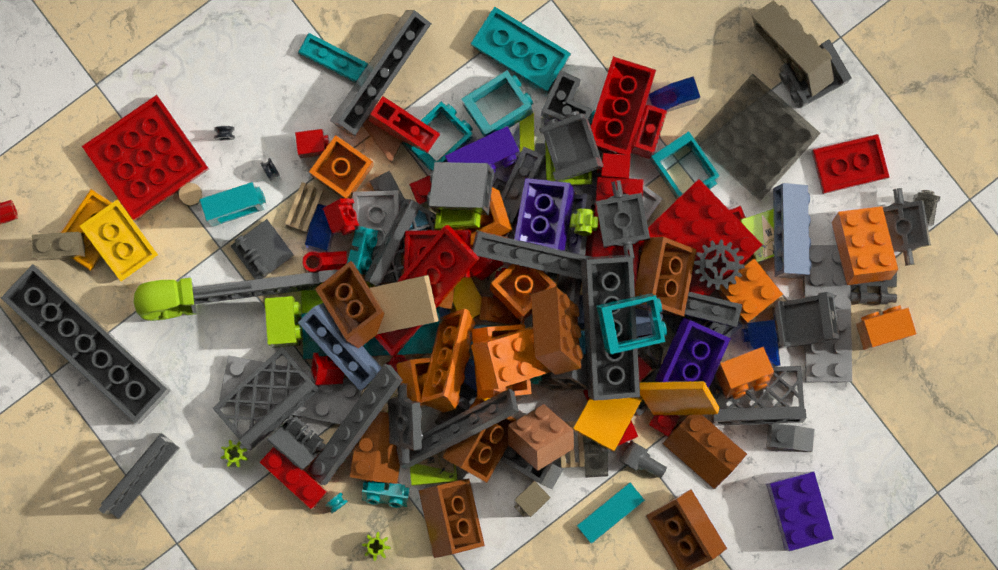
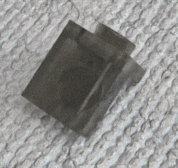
M921 190V192L914 195L913 202L924 201L927 224L933 226L937 203L940 201L941 196L935 195L934 191Z
M651 334L637 336V338L649 336ZM659 343L637 348L638 358L641 357L652 369L660 368L663 348Z
M593 440L583 443L585 478L607 477V448Z

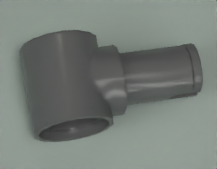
M630 440L619 461L636 471L644 469L661 479L667 467L652 459L650 454L647 453V449Z

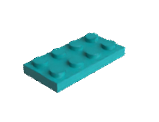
M495 6L471 42L473 48L546 93L556 80L559 71L563 69L571 56V53Z

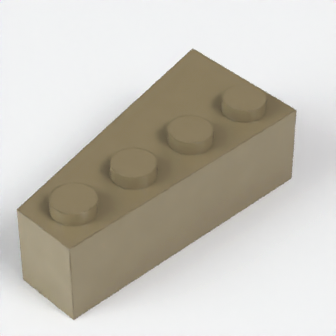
M773 0L752 15L755 29L772 49L778 48L777 53L784 63L788 64L790 62L791 68L795 72V77L800 82L805 80L809 88L807 91L812 97L834 81L830 53L825 48L821 49L812 34L807 35L803 31L801 23L797 19L793 20L783 5L779 6Z

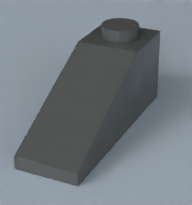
M509 445L500 459L550 489H553L564 470L551 462L537 471Z

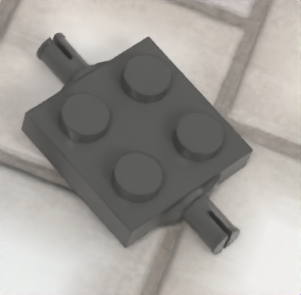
M614 181L611 182L614 196L606 200L596 201L604 248L621 246L623 247L624 255H628L629 250L630 256H633L634 259L632 245L638 241L650 239L642 193L623 194L621 181H616L618 190Z
M902 188L893 189L895 203L888 207H883L894 252L903 253L905 266L915 265L912 251L921 247L931 246L924 201H904Z
M400 383L398 386V397H390L388 400L389 443L396 445L400 449V463H410L409 449H422V410L420 402L412 401L407 397V384Z

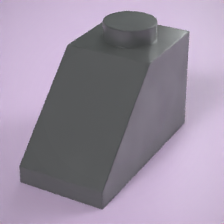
M775 423L768 424L766 447L812 452L815 429Z

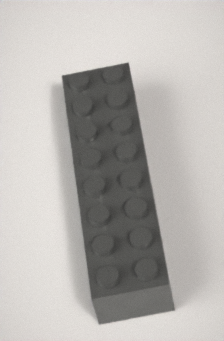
M32 264L1 297L4 302L135 423L141 424L171 391L166 384L38 266Z

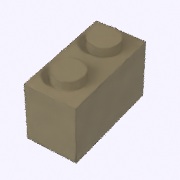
M80 232L32 235L33 258L45 260L85 257L84 234Z
M533 481L514 499L517 503L514 507L523 517L526 514L531 517L551 497L536 481Z

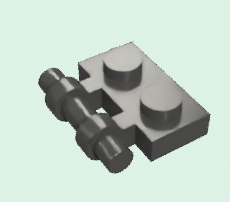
M897 272L891 280L850 285L859 286V292H851V301H859V304L879 302L881 305H887L888 303L897 302V294L888 293V287H897ZM867 287H879V293H868Z

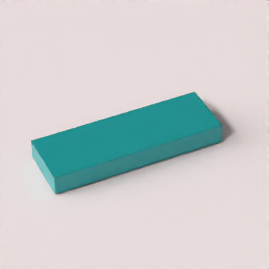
M309 32L298 51V54L354 83L357 82L368 66L367 62Z
M630 482L580 522L577 527L592 544L645 501V499Z

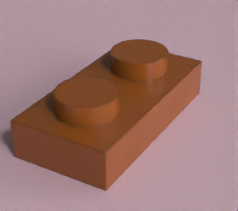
M482 297L479 320L509 326L520 325L521 321L499 299Z

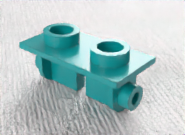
M358 226V230H355L352 245L359 247L358 251L350 250L347 263L352 261L359 273L366 275L372 264L371 258L378 241V230Z
M364 481L362 501H366V503L371 505H378L379 503L388 504L393 508L407 507L410 488L406 487V485L389 483V489L384 490L385 482Z

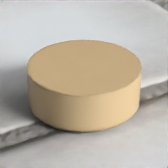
M187 183L179 190V198L187 206L199 204L200 199L203 197L201 188L195 183Z

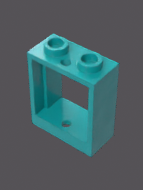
M508 70L461 99L464 108L484 137L508 126L510 128L533 114L531 105L534 103L527 92L523 94L519 88L522 86L515 74L511 76ZM508 83L522 106L489 125L475 102Z
M442 101L421 121L426 125H430L442 113L463 137L438 161L429 153L402 141L430 171L434 170L435 162H446L445 155L462 148L473 138V133L471 132L473 128L465 120L460 121L455 116L457 114L456 110L449 103L445 105Z
M689 131L650 158L651 163L676 199L682 193L662 165V162L684 147H689L709 176V178L703 181L709 189L717 185L716 180L720 177Z
M253 182L201 198L200 203L206 221L214 227L263 211V204L266 203V199L260 186L256 187Z
M650 293L596 306L605 352L614 354L665 342L664 335H667V329L664 321H661L660 312H662V304L656 295ZM647 303L653 335L618 343L612 310Z

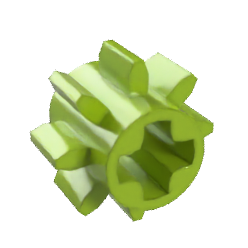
M577 209V214H572L570 227L575 228V234L589 236L592 234V230L597 231L599 217H594L593 210Z
M229 440L230 446H221V449L225 451V455L221 456L220 459H227L228 467L233 462L236 463L237 467H241V460L248 461V458L245 457V452L248 449L241 447L242 443L240 440L237 445H234L233 441ZM238 448L237 452L240 456L239 458L234 457L232 460V454L229 452L231 449L235 450Z
M380 532L376 533L375 538L368 534L367 538L370 541L362 544V546L368 549L365 556L369 554L374 555V561L377 560V555L380 554L383 558H386L385 549H391L390 546L385 544L388 537L380 538ZM376 540H379V544L383 545V549H379L378 553L374 552V548H370V545L375 543Z

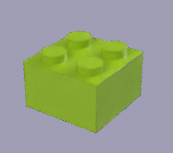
M293 296L265 298L268 345L272 348L300 346V340H303V328L298 325V317H302L299 301L297 302Z

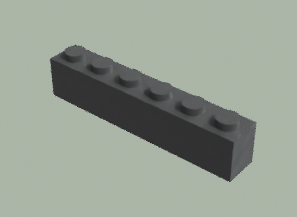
M405 10L330 121L347 134L356 135L432 23L415 10Z

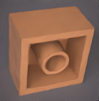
M543 404L508 425V445L538 471L574 449V430Z

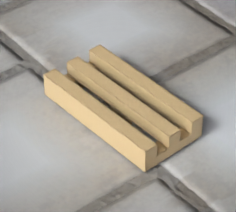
M301 182L285 224L307 233L323 190ZM307 189L308 192L306 194L305 200L297 217L296 223H293L292 221L294 219L295 213L303 196L304 190ZM312 193H317L303 227L300 224Z
M567 421L565 423L573 429L577 421ZM578 433L579 462L575 463V452L573 449L570 451V463H566L565 455L561 456V468L584 467L582 434Z

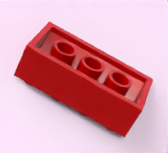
M612 57L591 124V130L598 150L608 154L630 155L656 69Z

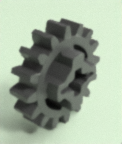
M712 240L710 243L711 247L702 246L704 253L697 252L700 261H694V264L700 265V268L695 273H702L703 276L699 280L702 282L706 279L708 281L707 287H710L713 283L716 290H719L720 284H723L727 289L728 282L731 281L733 284H736L735 276L742 277L738 270L745 268V265L739 264V261L744 257L736 255L739 248L732 250L731 242L724 246L723 240L719 241V245H715ZM716 249V255L711 260L705 259L709 252ZM725 250L731 253L735 262L726 259L724 256ZM721 253L722 262L726 263V267H722L719 276H717V268L712 264L717 262ZM704 268H710L714 272V279L706 274ZM727 270H734L731 276L722 280L723 274Z

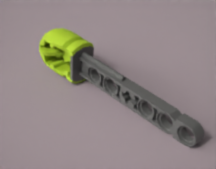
M338 270L199 287L193 286L192 278H182L178 282L175 280H156L139 285L135 291L133 303L137 314L143 320H166L179 317L182 314H197L196 304L313 290Z

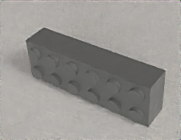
M615 255L581 258L588 397L594 401L640 397L638 350L636 348L614 354L605 352L596 307L597 305L635 297L633 256ZM635 305L612 310L618 343L636 339Z

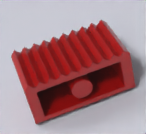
M651 105L645 106L631 150L632 154L647 159L654 155L667 115L666 110Z

